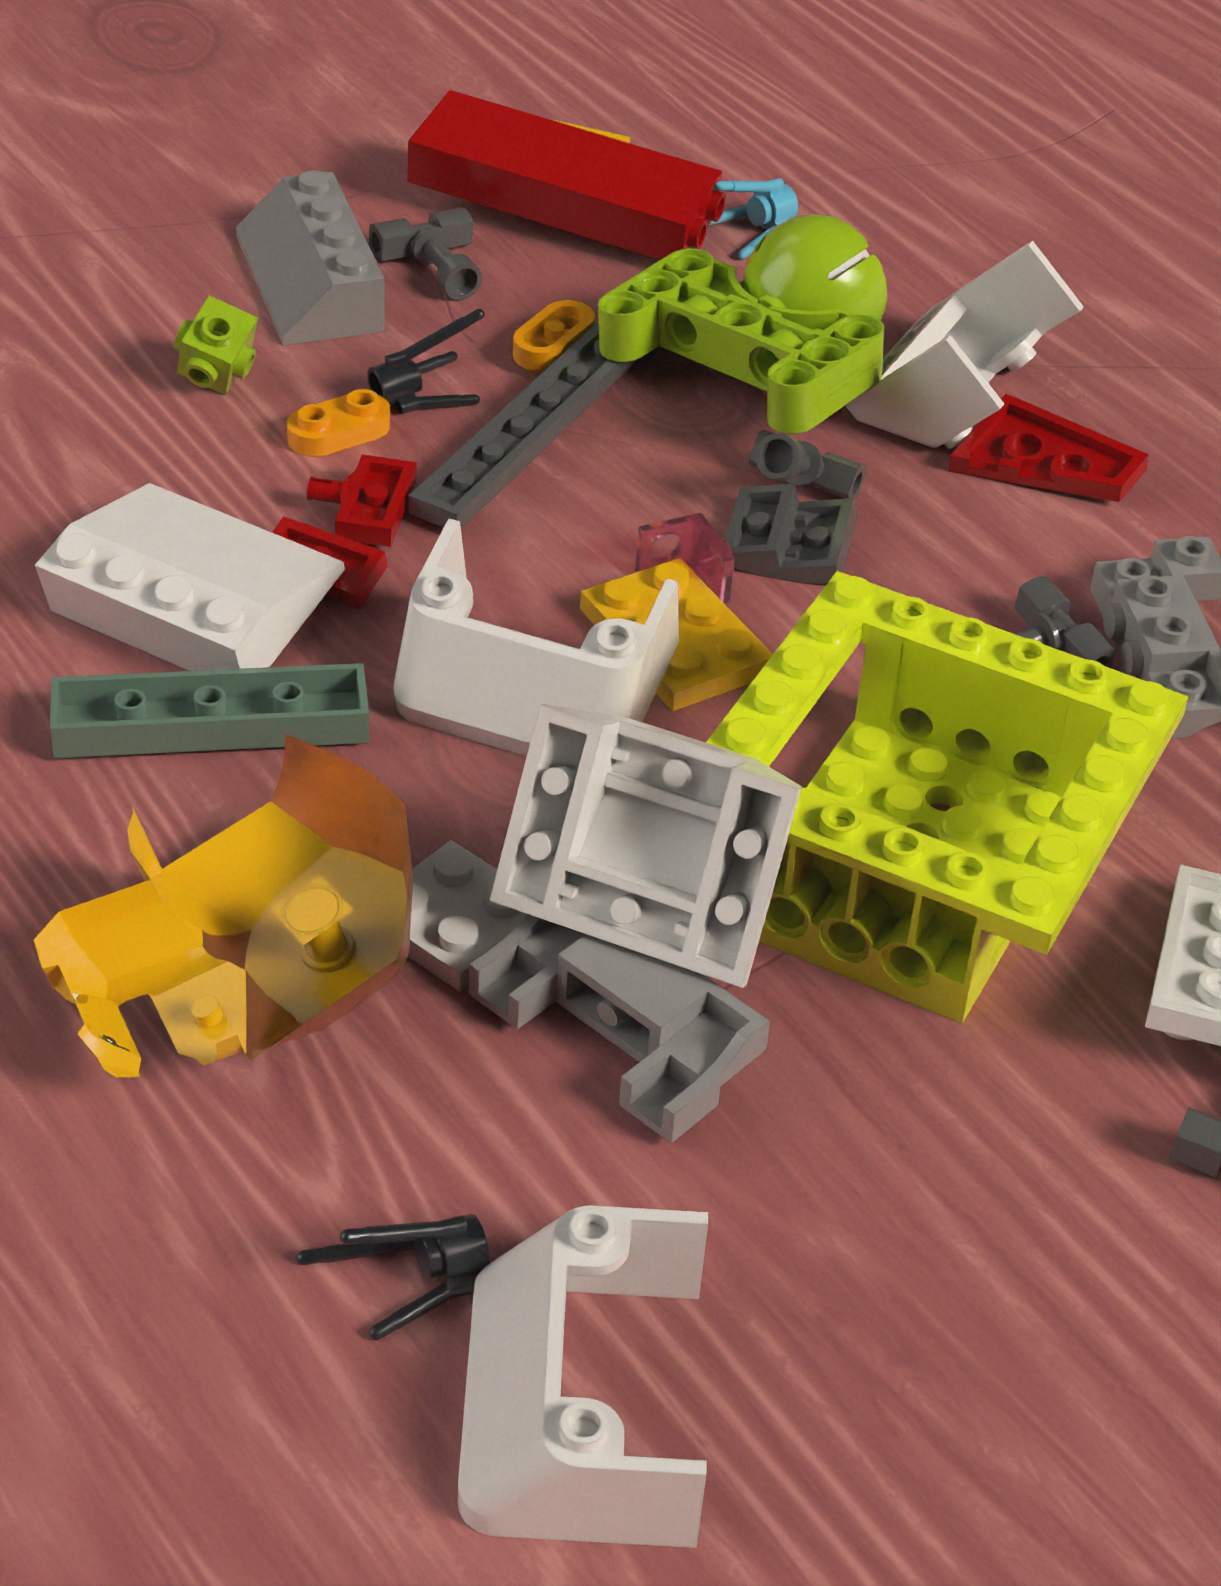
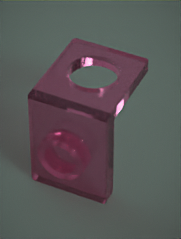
M702 512L642 525L638 528L636 572L681 558L688 566L691 565L698 577L724 604L730 602L734 556L727 540L718 536ZM669 534L678 536V544L670 554L659 558L651 556V548L659 538Z

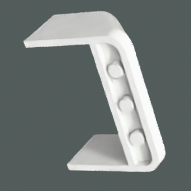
M1032 240L922 315L884 356L882 378L845 406L859 422L931 448L944 444L948 450L952 449L971 433L973 425L1000 410L1004 405V402L989 385L990 380L995 374L1006 367L1011 372H1015L1023 367L1036 355L1037 352L1033 349V346L1040 337L1079 313L1084 306Z
M449 518L411 590L393 686L396 707L404 719L414 724L523 756H527L539 707L543 704L625 717L643 722L679 643L678 581L666 578L645 625L620 618L607 619L590 629L580 649L468 618L474 599L472 586L466 577L460 521Z
M594 1205L577 1207L566 1212L480 1271L474 1284L458 1477V1509L468 1526L481 1534L495 1537L697 1548L707 1461L624 1456V1426L618 1414L610 1406L595 1399L561 1397L566 1292L699 1299L708 1230V1212Z

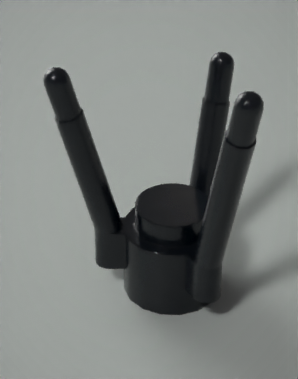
M476 309L406 349L386 355L385 363L369 367L367 371L370 390L384 397L390 406L396 405L400 414L424 408L477 405L480 402V397L476 394L419 397L415 395V393L422 390L421 374L456 361L458 358L456 352L450 351L416 364L411 359L481 320L485 316L484 311Z
M472 1213L440 1221L345 1229L340 1233V1241L343 1244L302 1250L296 1256L299 1264L309 1265L415 1250L417 1263L424 1278L428 1280L437 1277L442 1284L373 1325L369 1329V1337L372 1340L382 1339L449 1299L474 1293L472 1276L479 1274L490 1263L485 1232L479 1219Z

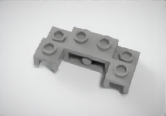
M1185 536L1179 539L1155 540L1151 558H1125L1122 560L1095 562L1090 590L1103 616L1105 634L1107 638L1114 640L1120 653L1123 673L1145 681L1158 683L1167 689L1189 696L1184 716L1171 739L1188 738L1208 726L1221 722V649L1197 601L1221 599V558L1210 537Z
M529 914L508 936L469 964L468 994L517 1030L551 1004L557 1002L637 1060L639 1063L621 1076L619 1105L670 1143H673L716 1108L719 1103L720 1087L767 1048L770 1021L710 980L706 975Z

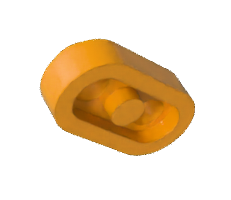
M561 300L547 305L515 331L513 336V359L529 372L543 373L594 326V311L588 305L573 300Z
M357 389L347 395L317 404L305 405L291 413L287 419V443L298 454L319 457L379 439L386 435L390 429V404L384 397L374 391Z

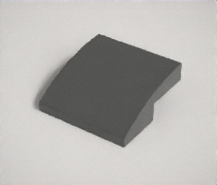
M795 484L741 487L722 547V562L757 576L796 583L827 584L836 571L844 572L857 519L854 499L799 502Z

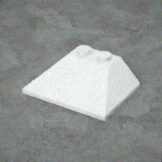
M547 704L540 705L489 901L744 988L747 986L802 786L755 758L640 721Z

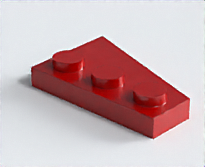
M1005 393L1001 398L1004 402L1002 408L980 421L953 451L949 461V472L1120 502L1147 470L1149 454Z

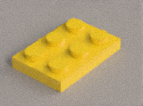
M681 558L581 591L580 610L594 625L613 618L626 619L645 625L666 578L678 581L679 643L656 691V694L672 712L752 683L773 655Z

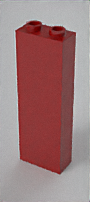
M449 90L408 140L407 182L659 260L678 250L700 249L705 240L711 221H719L726 202V194L718 191L715 187L716 183L722 179L721 170L453 90Z

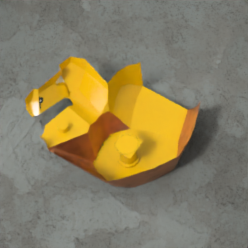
M286 734L282 770L275 792L269 803L163 869L133 808V814L127 829L129 845L145 882L59 911L34 939L42 969L50 984L66 1000L76 1004L84 1025L78 1032L79 1037L102 1068L113 1076L140 1077L141 1056L118 1007L127 1000L145 994L152 998L179 1054L195 1058L203 1066L238 1053L245 1055L248 1060H253L272 1046L326 1028L365 1003L402 970L409 954L413 894V872L405 804L370 772L341 756Z

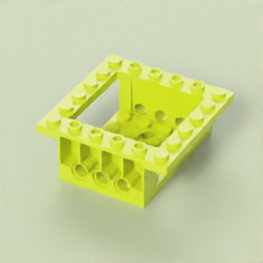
M836 571L706 741L708 744L755 758L770 766L860 642L866 644L855 719L808 786L801 789L759 942L962 1024L1011 941L1045 955L1048 954L1182 720L1189 696L1167 689L1158 683L1145 681L1105 667L1097 661L1083 659L1049 647L1038 640L1024 638L993 627L979 619L965 617L934 606L920 598L906 596L878 586L864 578ZM944 804L951 808L947 811H940L930 805Z

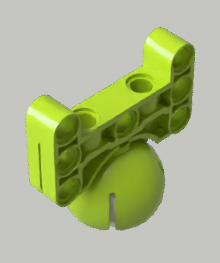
M824 214L799 215L777 225L755 245L745 266L743 281L738 282L735 266L713 258L710 253L704 250L682 249L671 253L603 295L598 302L600 353L603 357L612 361L628 362L639 359L660 346L768 391L767 423L769 426L785 434L803 433L817 426L882 378L884 324L881 322L887 302L886 278L879 259L874 254L869 255L867 252L868 243L866 239L850 224L836 217Z

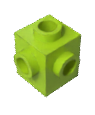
M209 295L194 321L185 319L177 332L173 345L174 349L180 351L176 373L188 378L189 381L199 387L211 388L226 395L235 378L238 377L244 380L252 367L256 356V350L252 348L258 317Z

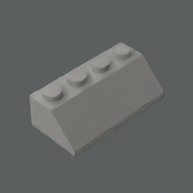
M310 170L298 176L283 177L236 226V237L282 345L385 332V278L333 171Z

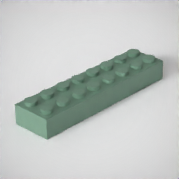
M364 663L51 677L50 733L53 758L285 747L286 734L314 746L369 743V709Z

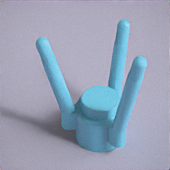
M781 178L770 181H718L715 185L718 191L755 193L748 200L747 205L724 210L719 221H711L709 226L748 216L751 223L755 226L768 229L738 251V259L744 260L751 255L755 245L777 225L797 217L798 200L793 189L784 184Z

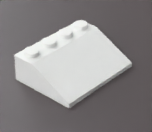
M151 483L69 524L35 564L52 612L189 671L270 667L345 570L343 561Z

